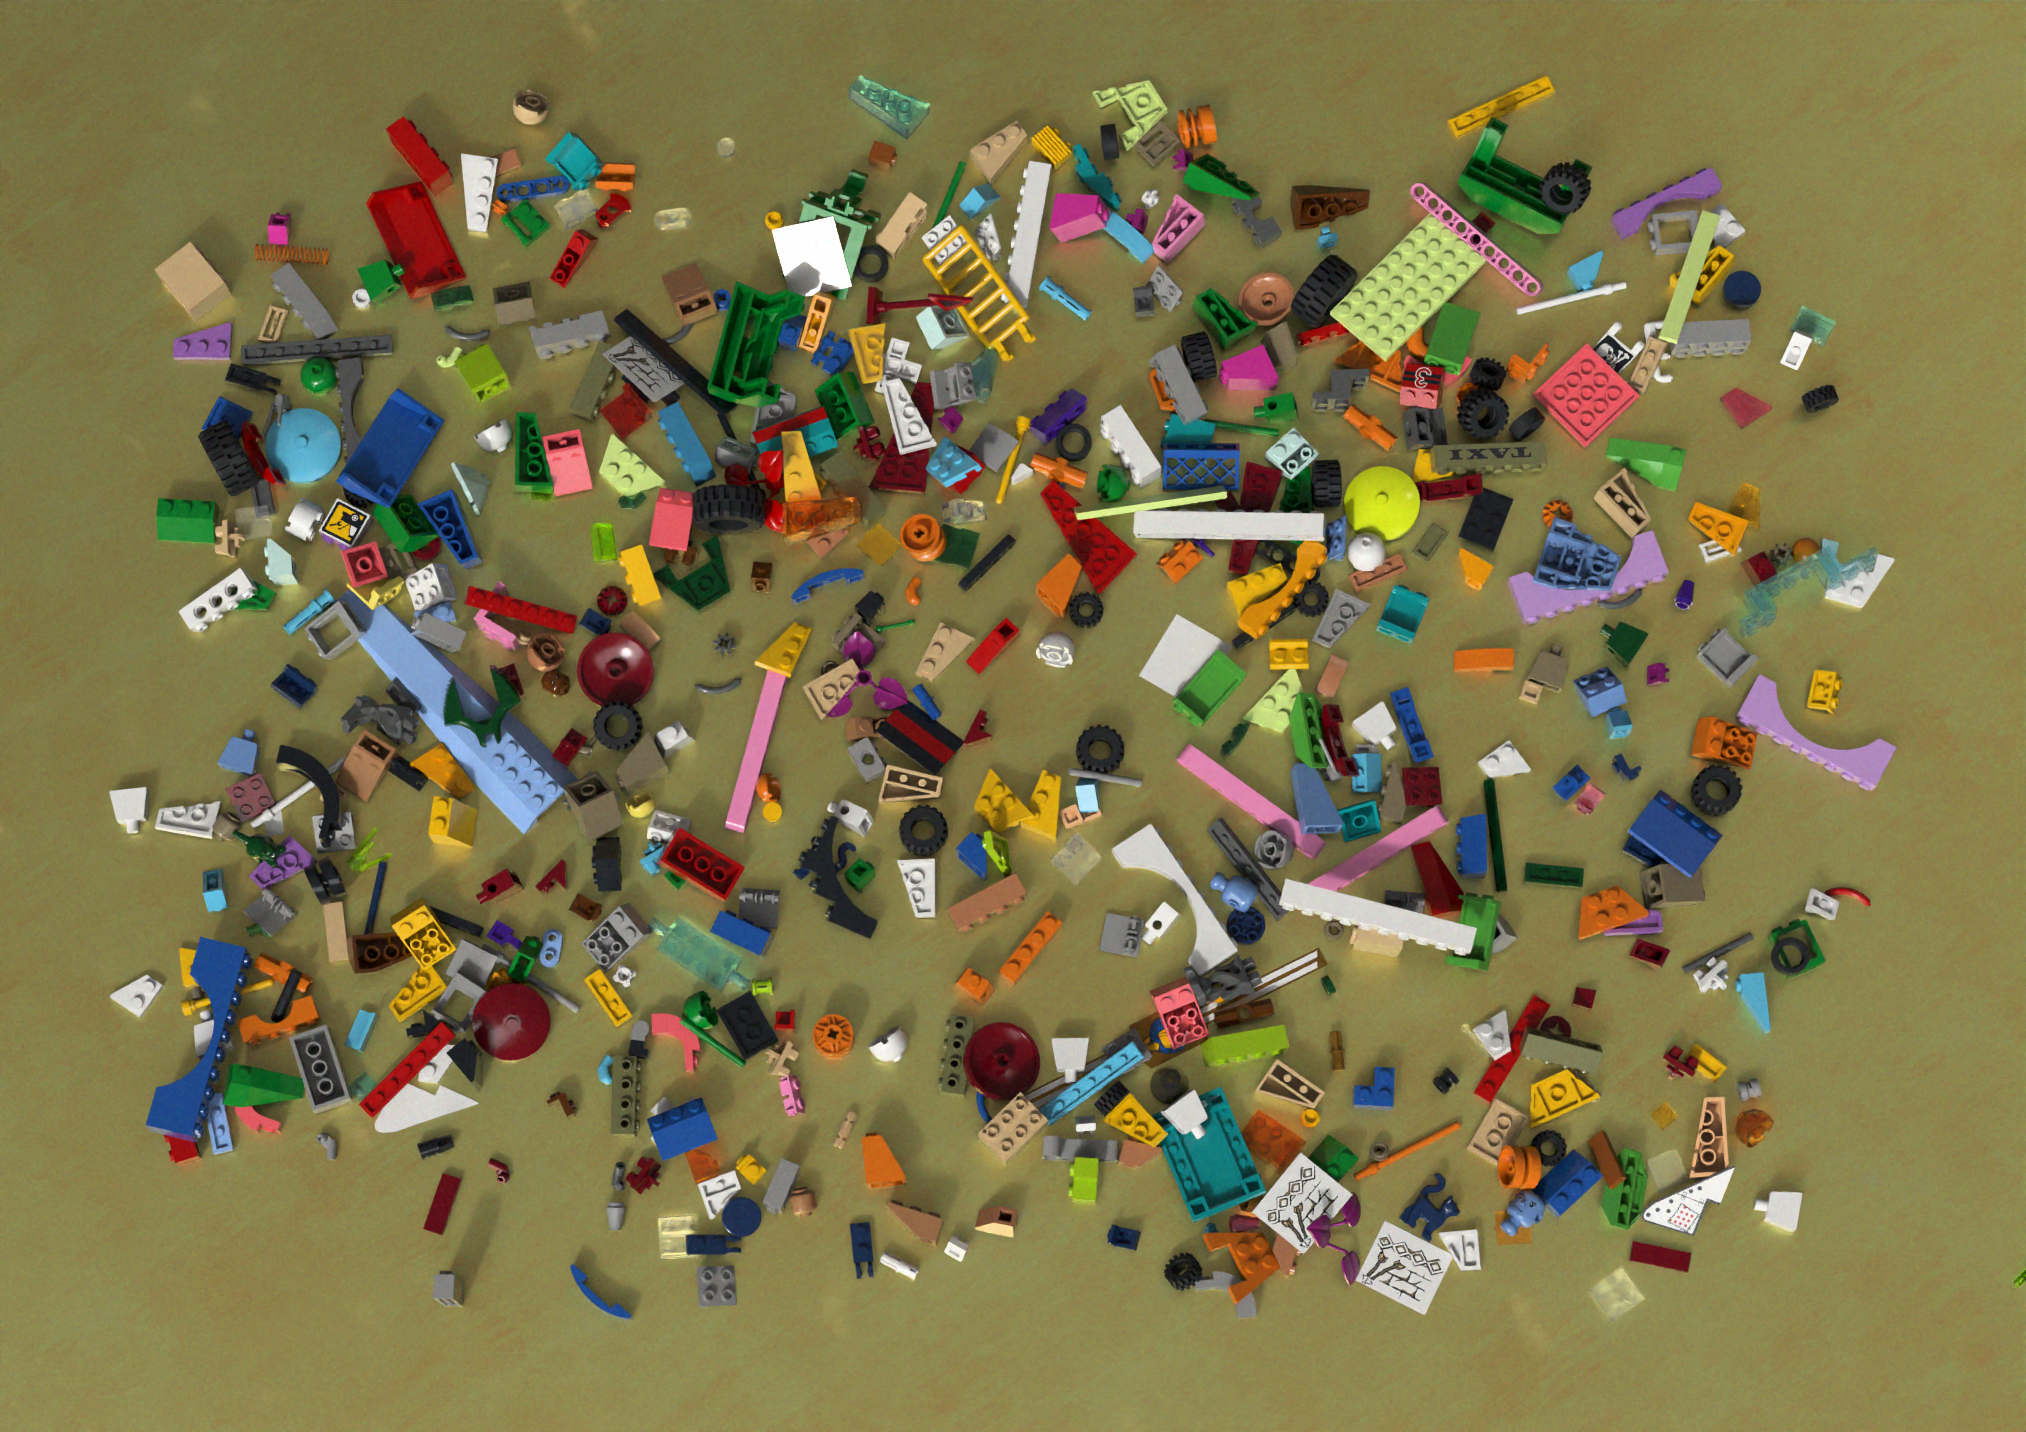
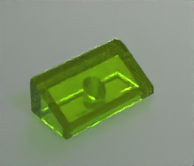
M595 523L590 527L594 563L616 561L613 524Z

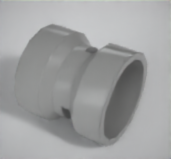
M1757 1078L1750 1079L1749 1082H1737V1091L1742 1102L1747 1101L1750 1097H1761V1088Z

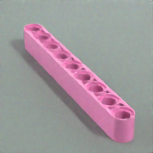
M1416 183L1411 187V196L1525 294L1535 296L1542 293L1544 284L1537 276L1427 183ZM1419 186L1424 188L1422 196H1419L1417 193ZM1433 198L1438 200L1437 208H1433L1431 205ZM1447 210L1452 212L1451 220L1445 217ZM1461 222H1464L1467 226L1465 232H1462L1459 228ZM1475 234H1478L1481 238L1479 244H1476L1473 240ZM1489 246L1495 249L1493 256H1490L1487 252ZM1504 258H1506L1509 261V266L1507 268H1504L1502 266V260ZM1518 270L1522 271L1523 273L1522 280H1518L1516 278V272ZM1532 282L1537 284L1536 292L1530 290Z
M767 670L725 824L726 829L743 833L747 827L756 794V783L762 772L787 676Z
M1187 744L1176 760L1182 766L1266 827L1286 834L1292 841L1293 846L1309 858L1315 860L1326 845L1316 834H1301L1298 821L1191 744Z
M1439 805L1308 883V885L1337 892L1411 845L1437 831L1449 821Z

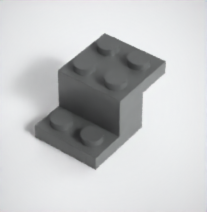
M1369 369L1331 370L1329 391L1313 392L1311 410L1316 412H1326L1327 410H1334L1335 412L1346 411L1350 406L1351 388L1353 390L1367 388Z

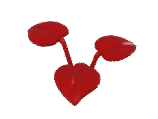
M783 450L765 451L759 456V469L765 474L764 478L767 479L748 481V471L741 465L728 466L724 471L727 485L734 484L747 487V484L765 483L767 489L773 491L767 498V503H765L764 524L776 532L784 531L785 522L783 505L778 500H771L779 493V489L784 488V474L782 473L784 463Z

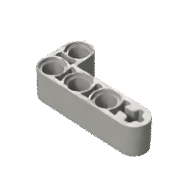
M1043 1136V1160L1075 1161V1157L1099 1158L1098 1162L1119 1161V1141L1060 1139L1061 1137Z

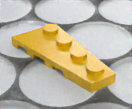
M801 431L781 432L782 450L784 452L785 508L824 506Z

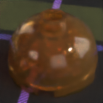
M1760 1109L1743 1111L1736 1118L1735 1133L1737 1138L1746 1147L1752 1148L1765 1138L1762 1135L1766 1130L1770 1132L1774 1125V1119Z

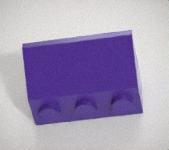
M1072 388L1068 392L1065 390L1059 395V400L1056 403H1050L1041 416L1037 415L1032 419L1030 431L1047 446L1057 437L1058 432L1064 426L1074 422L1087 410L1086 396Z

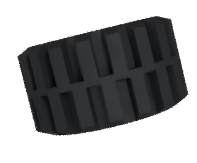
M1561 162L1557 166H1552L1540 184L1539 194H1542L1540 198L1542 201H1545L1544 205L1546 207L1549 206L1553 212L1556 210L1557 214H1562V212L1565 215H1569L1570 212L1572 214L1575 213L1577 209L1579 210L1591 191V181L1587 179L1588 174L1583 173L1584 169L1581 167L1580 169L1577 168V165L1574 163L1570 165L1569 162H1565L1563 165ZM1558 184L1568 186L1572 193L1563 191Z
M1202 331L1183 336L1181 347L1185 364L1190 368L1192 374L1190 376L1192 381L1198 382L1216 377V361L1206 332Z
M1482 387L1477 388V391L1472 389L1470 394L1466 393L1464 395V400L1461 399L1459 402L1461 405L1457 407L1459 412L1457 418L1462 428L1474 437L1483 440L1485 438L1491 439L1492 435L1497 436L1500 430L1503 431L1504 424L1508 423L1506 418L1509 417V412L1507 411L1509 407L1505 404L1506 401L1492 390L1488 388L1483 389ZM1488 407L1487 414L1478 420L1481 410Z
M1314 460L1312 465L1313 503L1316 508L1339 507L1341 504L1342 479L1338 460Z
M610 702L602 706L593 719L594 735L602 745L609 749L623 750L629 748L641 736V730H643L642 718L633 706L624 702ZM613 715H623L629 722L628 732L622 737H614L607 731V721Z
M1097 724V727L1090 726L1089 730L1085 729L1082 732L1076 745V756L1083 770L1108 774L1109 772H1115V769L1120 767L1124 758V741H1122L1121 735L1116 733L1117 730L1114 728L1112 730L1109 729L1108 725L1101 727V724ZM1097 741L1106 742L1112 749L1111 755L1106 759H1095L1089 753L1090 745Z
M1718 764L1717 767L1710 765L1709 768L1705 767L1694 779L1691 787L1692 800L1695 799L1694 805L1696 807L1699 806L1701 812L1706 811L1707 815L1714 814V816L1724 815L1731 811L1738 803L1742 795L1741 779L1736 777L1737 773L1735 771H1729L1730 767L1726 766V768H1723L1721 764ZM1710 781L1722 783L1727 790L1726 798L1717 800L1710 797L1706 790V784Z
M917 805V808H910V811L905 812L904 817L901 818L899 826L900 839L909 852L912 851L917 856L918 854L926 856V854L933 855L935 851H940L941 846L945 845L948 837L947 821L943 817L942 812L937 811V808H930V805H925V807ZM920 821H928L934 825L935 833L927 840H920L914 837L912 833L913 826Z

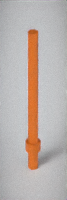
M1456 1121L1391 1154L1383 1161L1372 1162L1366 1165V1168L1353 1174L1356 1181L1370 1174L1372 1176L1378 1173L1381 1168L1461 1128L1460 1124Z

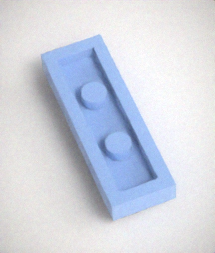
M222 1092L214 1094L213 1100H209L208 1103L210 1110L207 1123L215 1155L234 1150L226 1106L222 1105Z

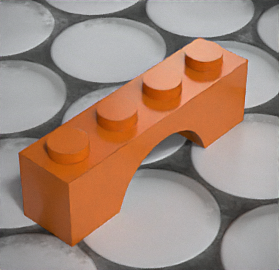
M1047 911L1001 967L999 975L1015 986L1041 950L1062 929L1063 923Z
M310 995L293 1001L290 1014L279 1023H266L256 1014L238 1020L237 1023L243 1042L247 1046L253 1047L261 1044L262 1040L277 1039L282 1033L287 1032L291 1034L297 1032L298 1028L305 1025L306 1027H312L317 1024V1021L321 1020L315 999Z

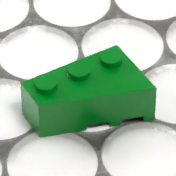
M1212 288L1195 296L1192 307L1222 350L1251 335L1256 329V322L1249 320L1243 315L1242 311L1232 307L1229 301Z

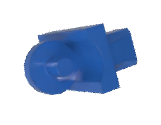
M1577 764L1552 789L1566 802L1591 778Z

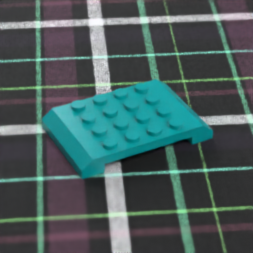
M1222 1087L1198 1096L1208 1116L1201 1123L1207 1133L1199 1139H1196L1192 1131L1187 1134H1181L1161 1112L1151 1115L1168 1133L1160 1142V1145L1193 1223L1266 1193Z

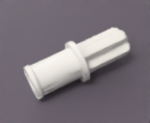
M884 1252L880 1259L881 1263L895 1269L896 1273L900 1272L913 1280L919 1268L903 1261V1258L901 1260L887 1252Z

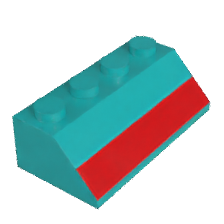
M823 406L752 431L760 455L765 451L782 450L781 432L801 431L809 457L838 447Z

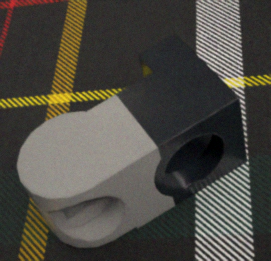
M643 1020L635 1022L632 1027L628 1055L649 1060L650 1051L645 1049L651 1030L648 1023Z

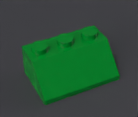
M854 371L838 372L814 390L820 405L825 409L836 440L858 433V427L864 426L867 428L875 422Z
M412 494L397 495L390 508L377 503L372 512L400 553L415 552L439 536L436 529L417 505L418 503Z
M158 498L156 514L158 541L215 544V526H217L219 513L218 505L215 501Z
M1330 1135L1308 1157L1310 1161L1338 1183L1359 1160L1351 1150Z

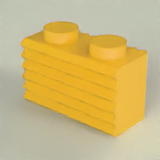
M1047 125L1031 138V144L1051 164L1054 170H1057L1073 157V147L1068 141L1064 142L1060 138L1061 134L1055 127L1051 128Z

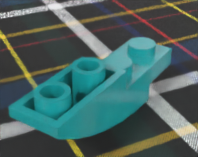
M1081 144L1073 146V154L1079 163L1075 165V173L1081 183L1092 195H1098L1107 207L1114 211H1119L1122 201L1117 192L1114 193L1110 177H1106L1104 172L1098 174L1096 166L1094 164L1091 165L1088 160L1090 156L1086 148L1083 149Z

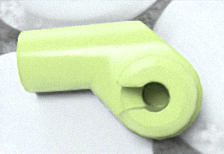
M455 346L451 355H439L436 362L442 368L456 365L454 361L462 355L463 350Z

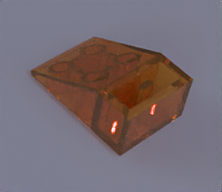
M1257 1110L1241 1131L1248 1151L1280 1176H1282L1306 1145V1141L1260 1110Z

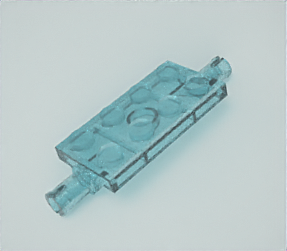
M655 917L652 918V923L648 924V928L661 935L662 941L657 947V951L718 991L722 992L730 981L742 988V990H745L747 985L750 984V979L737 972V968L743 959L679 917L672 926L665 925Z

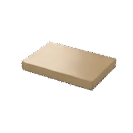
M1495 1098L1466 1149L1497 1166L1502 1148L1516 1143L1530 1117L1500 1099Z

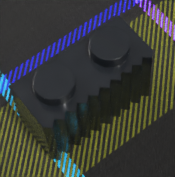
M869 591L855 605V612L862 617L863 622L867 626L871 627V624L876 622V619H879L881 614H884V598L878 592Z

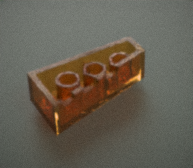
M858 497L783 503V540L788 546L863 522V504Z

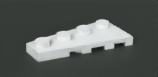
M897 378L881 382L900 455L937 446L901 379Z

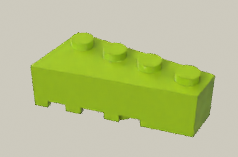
M1279 1025L1211 1037L1202 1043L1200 1047L1205 1068L1216 1065H1226L1235 1061L1236 1063L1243 1062L1249 1058L1261 1059L1268 1054H1272V1056L1282 1055L1289 1048L1285 1026Z

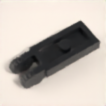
M233 363L230 364L225 378L227 383L273 396L277 394V391L264 386L265 381L275 385H280L281 382L280 379L269 376L264 372Z

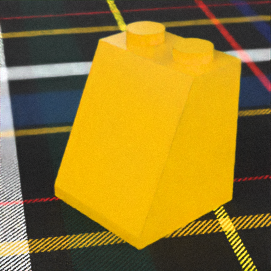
M434 796L428 835L437 844L472 848L478 810L453 798Z

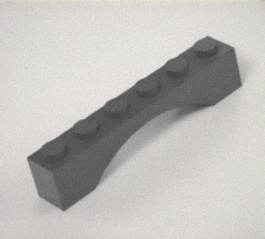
M360 357L338 360V367H335L336 377L340 379V385H337L338 396L342 398V402L339 403V410L344 418L341 421L342 432H345L346 437L343 438V448L347 450V456L344 457L345 466L362 441L355 429L353 419L355 398L365 381L363 362Z

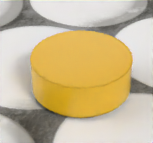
M775 802L766 804L763 808L764 818L769 822L779 821L782 817L781 806Z

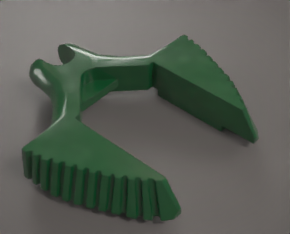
M490 665V671L500 706L496 708L491 718L476 722L465 716L454 677L449 680L450 684H447L448 688H446V697L444 698L443 705L445 727L461 725L471 730L476 735L480 746L484 748L487 747L485 739L489 734H494L497 744L501 742L500 726L506 713L513 707L523 704L517 687L495 665Z

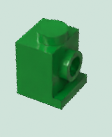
M859 858L844 873L846 883L861 894L863 892L862 889L875 877L874 866L870 862H864Z

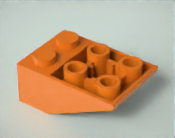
M1713 716L1698 718L1691 755L1706 761L1751 770L1758 733Z

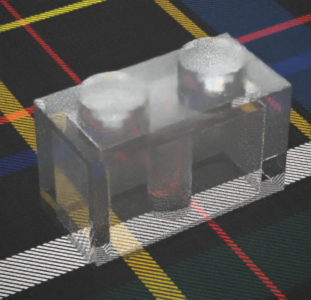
M587 189L577 191L572 197L562 199L554 206L566 231L594 217L598 211V207Z

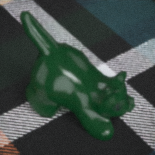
M237 831L232 833L238 840L245 843L247 854L256 863H262L264 860L271 867L275 868L278 865L277 859L279 855L286 851L285 846L273 843L274 841L271 837L263 834H255L250 837Z

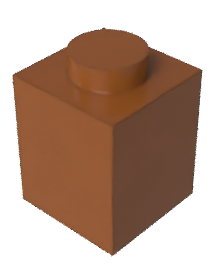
M874 141L868 157L869 164L890 170L891 166L897 162L896 148Z

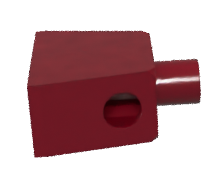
M1764 551L1740 563L1758 594L1776 585L1777 571Z
M506 868L483 882L481 885L484 890L476 894V898L481 905L489 900L493 903H499L524 890V887L516 872Z

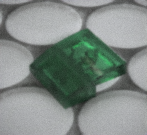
M942 524V528L947 536V544L944 552L933 561L969 570L980 533Z

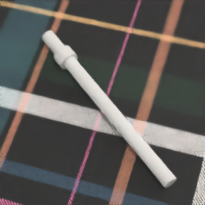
M1626 282L1602 284V287L1517 307L1516 313L1520 315L1601 294L1609 295L1613 291L1627 288Z
M345 756L326 768L330 775L344 765L347 759ZM309 780L270 809L267 808L262 811L259 817L250 822L251 826L255 829L266 820L270 821L274 818L273 815L315 785Z

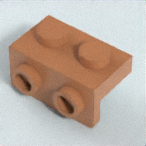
M830 514L823 516L818 521L819 524L807 530L805 537L802 538L819 558L824 557L849 534L839 520Z

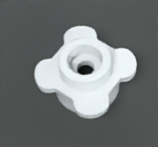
M1156 189L1153 191L1147 190L1142 196V202L1146 204V209H1150L1151 206L1153 207L1158 203L1159 195H1157L1158 191Z
M620 965L613 976V980L623 984L624 987H629L631 985L630 981L636 976V972L629 970L625 965Z

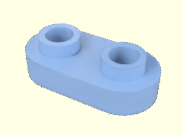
M549 929L543 935L540 961L547 968L557 966L560 961L563 937L557 929ZM551 935L556 936V939L554 941L549 940V937ZM548 954L553 955V958L551 960L546 959V956Z

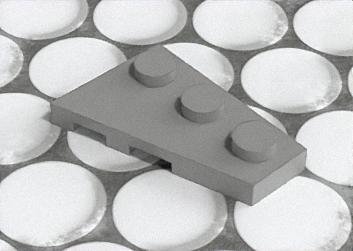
M1336 589L1312 641L1330 649L1371 604Z

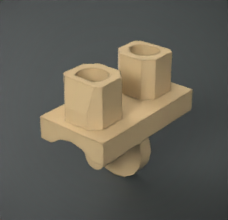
M222 520L221 525L215 526L216 536L222 537V543H216L215 552L231 558L237 557V547H240V541H244L246 535L240 534V528H237V524L231 523L229 520Z
M783 1041L781 1047L775 1044L772 1050L766 1048L765 1053L769 1055L766 1062L771 1064L768 1073L783 1077L789 1075L791 1068L783 1063L786 1057L795 1061L800 1053L792 1047L793 1043Z

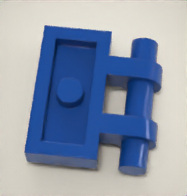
M829 331L827 336H824L821 340L822 344L819 349L813 353V359L810 363L817 366L819 361L823 362L822 371L834 376L838 372H843L854 351L851 342L840 337L837 343L832 341L836 334ZM828 347L833 349L829 357L824 355Z

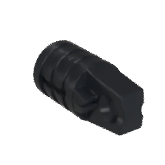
M451 1135L435 1137L417 1144L422 1160L440 1155L455 1147Z

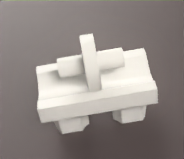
M1712 957L1707 962V967L1711 971L1706 974L1700 969L1694 973V979L1703 994L1710 988L1715 991L1718 987L1722 990L1727 987L1725 981L1728 979L1726 973L1729 972V969L1724 959L1719 961Z

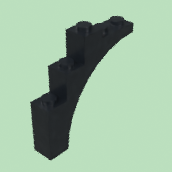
M829 816L828 819L824 818L820 829H822L820 837L817 836L814 840L813 847L815 849L806 848L805 851L802 850L798 858L800 862L799 867L819 875V878H815L811 888L814 890L812 894L833 902L832 906L829 905L825 912L827 918L825 921L866 939H871L878 921L863 913L852 903L837 879L833 865L832 845L838 818Z

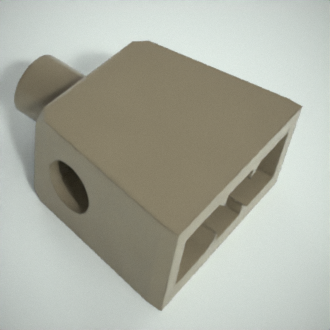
M1552 644L1549 652L1541 651L1526 680L1560 693L1563 688L1567 659L1560 657L1563 648Z

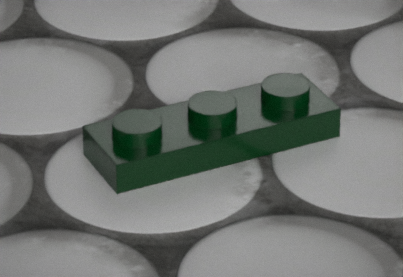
M1525 863L1524 883L1582 889L1584 868Z

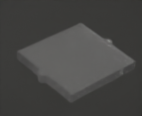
M268 505L235 509L237 521L235 526L240 528V534L246 535L245 540L273 536L271 525L273 519L270 518Z
M1676 1149L1665 1154L1660 1153L1657 1157L1646 1161L1659 1193L1671 1188L1676 1189L1677 1186L1690 1181Z

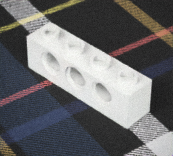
M239 568L179 610V613L190 630L196 633L202 632L208 627L209 623L221 619L225 612L237 608L239 602L251 598L258 588L248 572ZM238 587V592L232 595L233 588ZM222 597L221 605L217 606V600ZM206 608L207 613L202 617L201 611Z

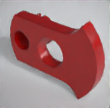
M610 193V200L595 213L597 225L603 229L607 228L623 213L631 212L628 200L619 194ZM609 207H615L617 209V212L612 214L609 213L607 209Z

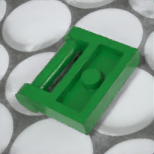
M526 199L501 218V222L507 225L519 237L524 247L530 246L551 228L550 224ZM517 218L530 231L531 235L527 236L513 219Z

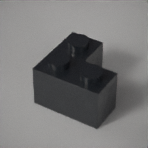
M620 837L597 838L596 846H593L592 868H596V873H593L594 884L598 885V892L622 890Z

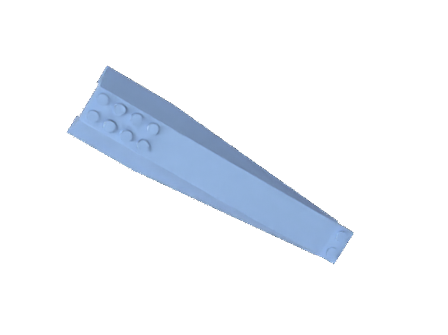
M349 589L335 603L338 601L347 602L367 633L358 641L391 682L398 678L420 703L421 708L417 713L425 724L431 729L438 740L443 743L469 778L525 835L538 823L537 818L565 793L563 787L578 779L563 763L553 758V753L539 738L509 711L506 713L500 726L501 742L497 744L494 734H489L485 739L486 748L480 746L476 735L471 730L461 725L445 727L443 705L444 698L446 697V688H448L447 684H450L449 680L454 677L466 717L476 722L491 718L500 704L431 643L412 635L413 629L410 628V625L385 603L372 610Z

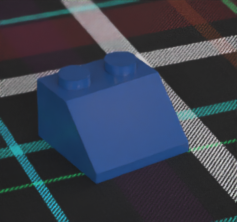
M971 832L956 848V856L985 882L987 880L986 850L982 844L983 837L978 833L975 835Z

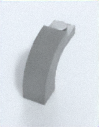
M1213 1271L1211 1280L1206 1276L1199 1277L1200 1281L1194 1282L1196 1284L1194 1291L1219 1289L1229 1294L1227 1290L1229 1286L1243 1281L1232 1274ZM1252 1292L1235 1305L1236 1319L1257 1316L1256 1303Z

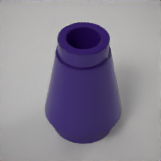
M1690 580L1683 581L1674 598L1677 608L1688 610L1693 605L1694 582Z

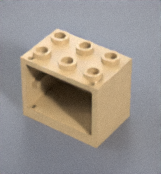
M191 242L187 243L154 269L161 282L195 322L231 295L228 289L230 285L223 274L218 272L212 261L204 256L198 245L193 246Z
M1352 924L1354 926L1349 940V944H1353L1352 950L1394 957L1399 956L1404 940L1398 939L1397 935L1389 934V936L1379 934L1378 930L1370 928V931L1360 929L1359 925Z
M1020 1092L978 1133V1138L1006 1166L1048 1125V1119Z

